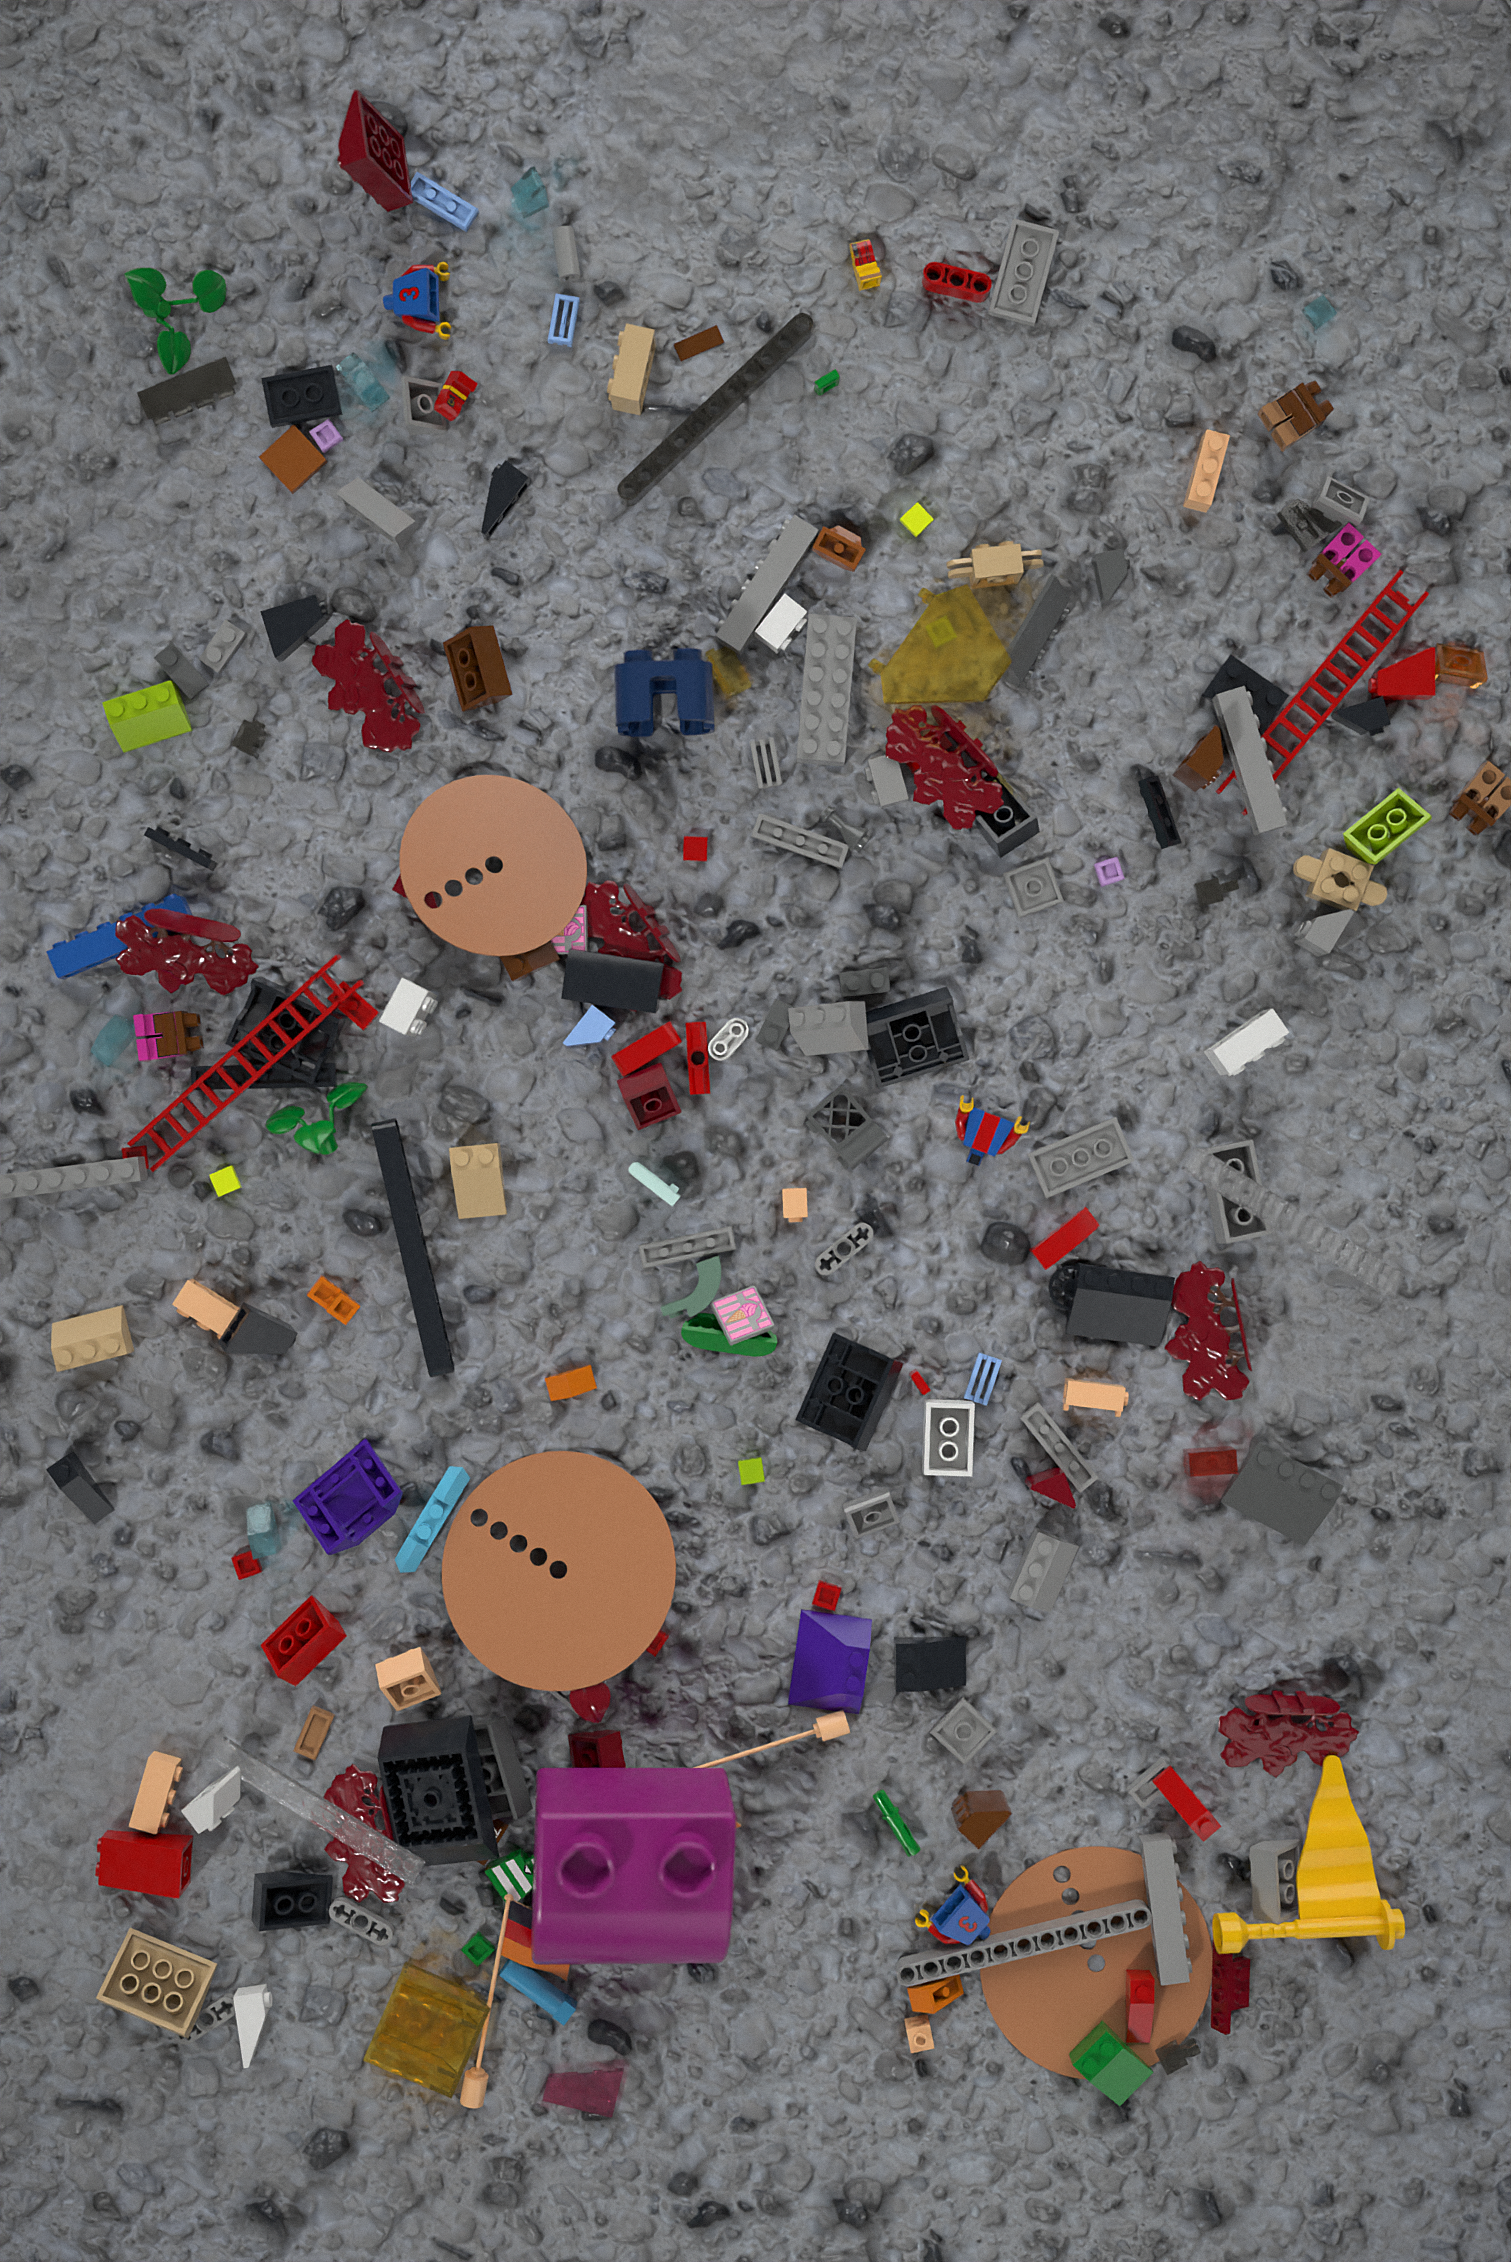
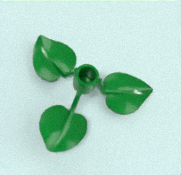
M148 267L132 269L124 275L129 283L134 301L147 317L156 318L157 323L164 325L169 330L159 333L157 351L166 372L169 375H174L187 363L191 354V344L185 333L181 331L175 332L174 327L164 321V319L170 315L172 305L196 303L198 301L203 312L212 313L217 311L223 305L226 297L225 279L215 271L202 270L195 275L192 284L193 292L197 297L168 301L163 299L162 296L167 286L162 273Z
M348 1082L334 1087L326 1097L327 1102L331 1103L329 1105L330 1121L320 1120L308 1125L301 1119L305 1114L303 1108L288 1106L271 1115L266 1121L265 1127L271 1133L284 1134L293 1130L297 1124H301L302 1127L294 1134L295 1142L311 1152L323 1155L331 1154L338 1148L333 1135L336 1133L334 1127V1108L343 1109L352 1105L367 1090L368 1085Z

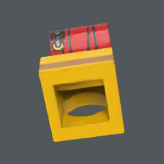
M870 240L850 243L852 266L859 291L880 286L882 275L877 266Z

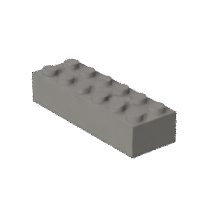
M809 614L796 763L844 767L857 618Z

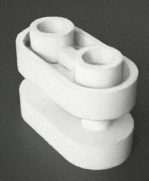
M739 1018L728 1021L708 1045L711 1057L717 1061L728 1059L747 1038L749 1033L747 1023Z

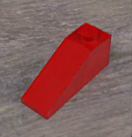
M1170 1765L1152 1780L1203 1842L1222 1827L1209 1809Z
M1126 1969V2043H1150L1155 1980L1150 1970Z

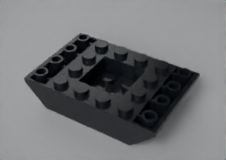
M472 1715L384 1726L377 1759L396 1853L411 1868L498 1859L500 1855ZM428 1793L435 1795L437 1804L429 1802Z

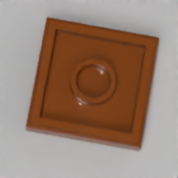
M294 424L259 456L260 460L292 494L328 462Z

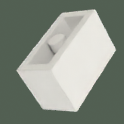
M784 594L755 630V637L775 653H778L781 649L785 651L793 641L791 638L792 634L796 630L800 632L808 621L805 619L807 611Z

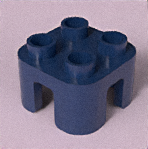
M676 649L672 651L673 660L653 661V652L650 650H628L623 652L624 663L614 665L615 719L619 735L626 737H650L653 735V698L658 694L677 695V712L682 735L696 736L715 732L713 668L711 662L702 660L701 649Z

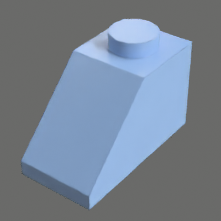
M592 1005L563 1044L570 1047L601 1043L604 1039L609 1041L616 1032L614 1028L616 1023Z

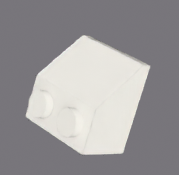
M238 1766L208 1785L181 1810L198 1834L205 1829L213 1830L221 1823L219 1819L221 1816L225 1818L235 1810L233 1805L240 1799L241 1769Z

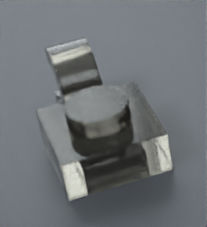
M1218 877L1193 884L1199 908L1224 901L1222 894L1239 889L1237 880L1219 884Z
M1194 2038L1187 2040L1180 2046L1174 2040L1155 2050L1167 2075L1188 2065L1186 2057H1194L1201 2053Z

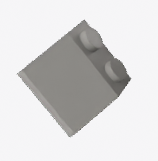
M1349 909L1307 920L1305 923L1301 922L1294 933L1297 936L1294 943L1317 957L1329 954L1354 911Z

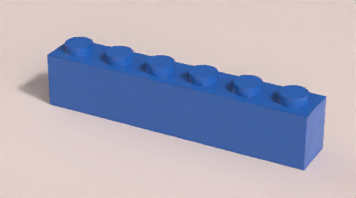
M172 894L163 898V903L145 905L141 908V912L134 915L139 917L146 926L153 928L155 926L148 923L144 918V913L147 910L160 908L192 915V912L185 897ZM133 913L124 914L119 917V920L124 921L127 917L132 916ZM110 922L100 924L96 927L97 930L88 933V931L81 932L74 936L75 940L70 942L64 940L53 944V949L46 952L57 978L65 980L115 959L121 951L128 949V946L115 936L116 922L113 924ZM167 930L168 935L176 933L175 931ZM158 932L153 933V938H157Z

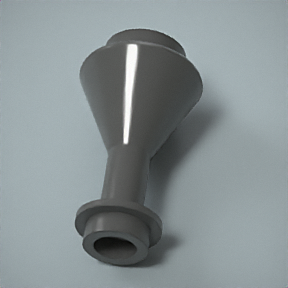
M828 806L820 816L823 819L822 822L824 823L827 820L840 830L845 843L849 847L848 850L851 852L855 849L859 853L871 839L867 835L869 830L845 823L834 813L836 808Z

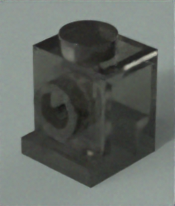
M244 719L231 745L258 759L260 755L256 751L261 749L266 741V736H264L266 725L255 719L252 722Z

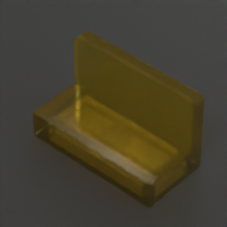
M724 646L717 651L712 648L705 652V659L712 663L713 674L726 699L751 688V683L734 651Z

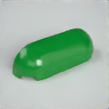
M698 1313L697 1317L685 1321L681 1330L682 1338L688 1344L705 1350L760 1357L772 1353L777 1346L776 1334H773L771 1331L730 1346L715 1314Z

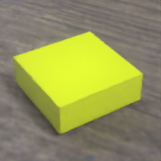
M918 502L900 518V522L915 537L920 535L934 521Z
M233 1165L209 1175L218 1197L242 1188Z

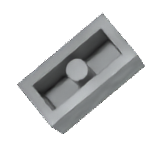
M886 755L868 760L864 772L867 781H872L874 790L870 792L874 805L878 804L879 809H884L907 802L909 797L899 762L887 758Z

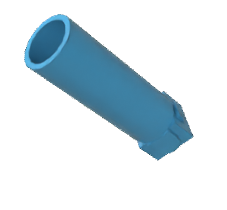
M508 1959L498 1974L551 2014L562 2025L566 2024L577 2008V2001L567 1993H563L530 1967Z

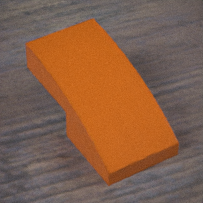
M322 1275L307 1292L309 1298L324 1307L326 1312L345 1325L360 1308V1305Z

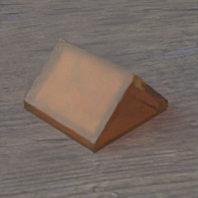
M1436 643L1435 681L1470 688H1477L1487 682L1488 675L1484 651Z

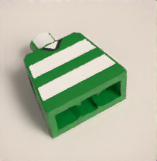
M521 1848L487 1864L484 1872L505 1903L504 1897L506 1894L513 1895L514 1900L519 1902L533 1889L534 1854L528 1857Z

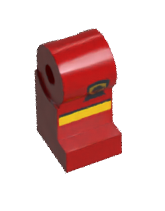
M451 371L435 401L434 410L449 421H453L459 415L462 405H464L470 392H474L478 383L462 371Z

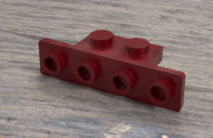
M1213 1940L1211 2028L1224 2035H1228L1231 2033V2011L1249 2007L1250 1959L1245 1956L1233 1958V1953L1219 1954Z

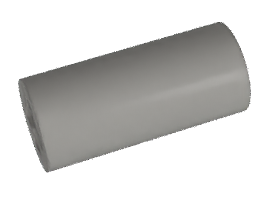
M570 226L557 227L553 229L552 234L559 280L562 282L576 281L580 279L581 275L574 229Z

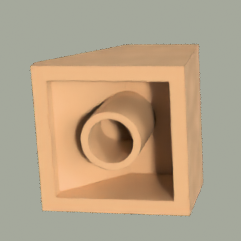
M421 1647L410 1649L403 1654L387 1658L375 1664L379 1687L396 1711L442 1694L430 1661Z

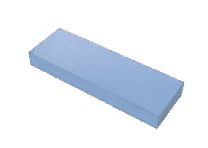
M419 172L415 173L410 182L413 200L465 232L469 230L479 213L478 208Z

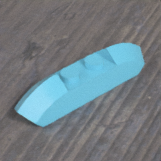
M449 1466L395 1558L400 1573L415 1572L470 1480L463 1467Z

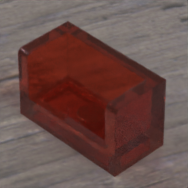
M1232 1446L1183 1449L1184 1471L1190 1477L1238 1474L1237 1450Z

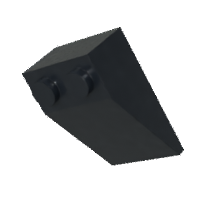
M998 772V776L992 777L987 775L983 779L985 781L997 782L1002 786L1001 799L1004 801V804L993 814L975 810L974 823L987 843L1002 858L1038 834L1040 830L1036 815Z
M894 1637V1686L896 1692H921L966 1686V1637Z
M280 1871L256 1873L254 1876L251 1921L259 1932L330 1924L329 1908L332 1897V1875Z

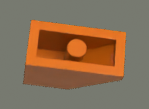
M959 1974L907 1988L912 2011L935 2014L964 1994Z

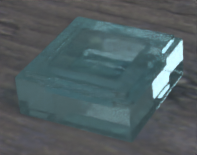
M1323 294L1302 310L1316 330L1337 314Z

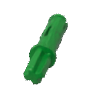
M884 1790L874 1793L873 1798L883 1813L882 1819L888 1822L907 1856L916 1855L921 1848L898 1813L899 1808L897 1806L894 1807Z

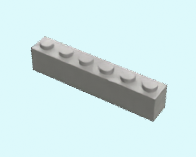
M795 514L791 520H785L780 529V532H782L778 540H772L767 549V552H769L765 560H759L754 568L755 576L752 580H746L741 588L742 596L738 601L734 599L728 608L729 616L725 621L721 619L716 626L714 632L717 633V642L739 656L742 654L755 634V630L762 623L818 537V529Z
M1245 686L1219 693L1212 700L1254 836L1283 828L1287 825V820L1289 819L1288 812L1285 806L1282 807L1279 799L1281 797V790L1279 785L1274 783L1272 776L1274 774V767L1272 762L1267 760L1265 754L1267 751L1265 739L1263 737L1260 738L1258 731L1260 722L1257 715H1253L1251 705H1253L1252 696L1249 691L1246 692Z
M132 1157L0 1175V1199L148 1180L145 1157Z
M1167 1832L1139 1835L1147 1904L1152 1915L1150 1927L1157 1978L1161 1986L1190 1982L1189 1973H1192V1964L1190 1958L1186 1956V1949H1189L1187 1934L1183 1933L1186 1917L1184 1910H1180L1183 1894L1181 1887H1177L1176 1878H1180L1178 1863H1174L1173 1854H1177L1175 1839H1171Z

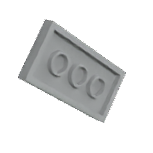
M1013 218L988 315L1034 327L1059 230Z
M1116 1117L1027 1154L1045 1198L1134 1162Z

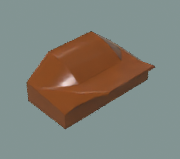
M839 525L831 529L823 526L812 547V550L822 558L852 572H855L866 551L862 547L861 537Z

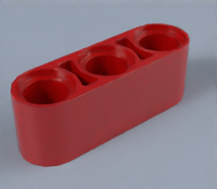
M939 262L928 263L922 275V285L926 290L975 303L984 302L988 298L992 286L990 277L984 273ZM935 273L939 276V279L930 280L927 275ZM959 279L962 285L955 286L951 283V280ZM981 284L986 290L979 292L974 286Z
M669 1021L615 1053L611 1058L622 1077H625L682 1043V1040Z

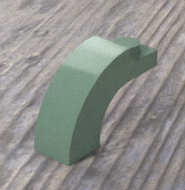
M719 1255L696 1263L699 1273V1281L696 1288L688 1296L662 1305L660 1308L663 1317L669 1315L671 1319L684 1314L683 1309H687L689 1317H692L711 1303L721 1281V1261Z

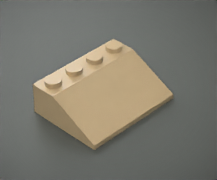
M129 1928L96 1999L101 2003L189 2038L218 1964Z

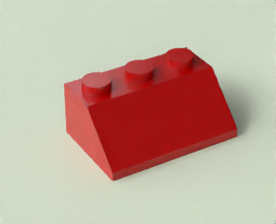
M311 1595L261 1644V1647L277 1677L296 1687L347 1635L339 1621L315 1596Z

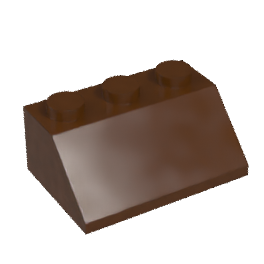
M493 625L471 626L443 642L462 712L498 703L513 695Z
M1218 726L1212 727L1199 739L1172 774L1194 792L1200 788L1204 790L1212 782L1214 783L1222 773V770L1219 768L1224 763Z
M551 940L525 953L499 956L512 981H520L560 960Z
M1001 1790L967 1791L963 1796L960 1794L955 1798L951 1808L957 1830L977 1849H980L1012 1815L1006 1796Z

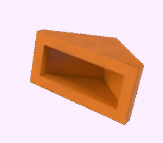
M591 1365L545 1378L551 1401L575 1397L597 1388Z

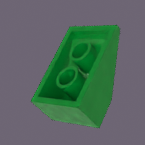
M1103 2020L1069 2053L1072 2065L1091 2084L1119 2106L1154 2073Z

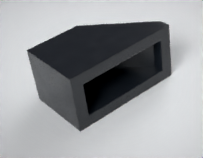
M1383 697L1342 708L1331 714L1333 720L1360 735L1369 733L1370 737L1384 733V728L1391 725Z

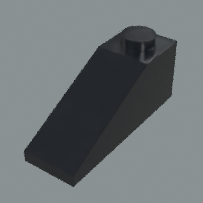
M507 460L502 465L498 464L491 474L492 478L481 530L484 539L487 541L531 484L529 477Z
M74 1452L65 1455L46 1469L59 1489L94 1524L115 1510Z

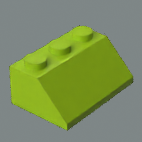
M172 680L102 702L109 726L124 753L193 731L179 687Z
M1398 788L1343 833L1346 848L1360 861L1376 865L1431 820L1432 816Z

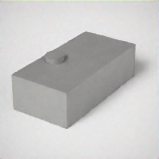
M1241 1140L1198 1149L1217 1243L1228 1244L1272 1234L1253 1140Z

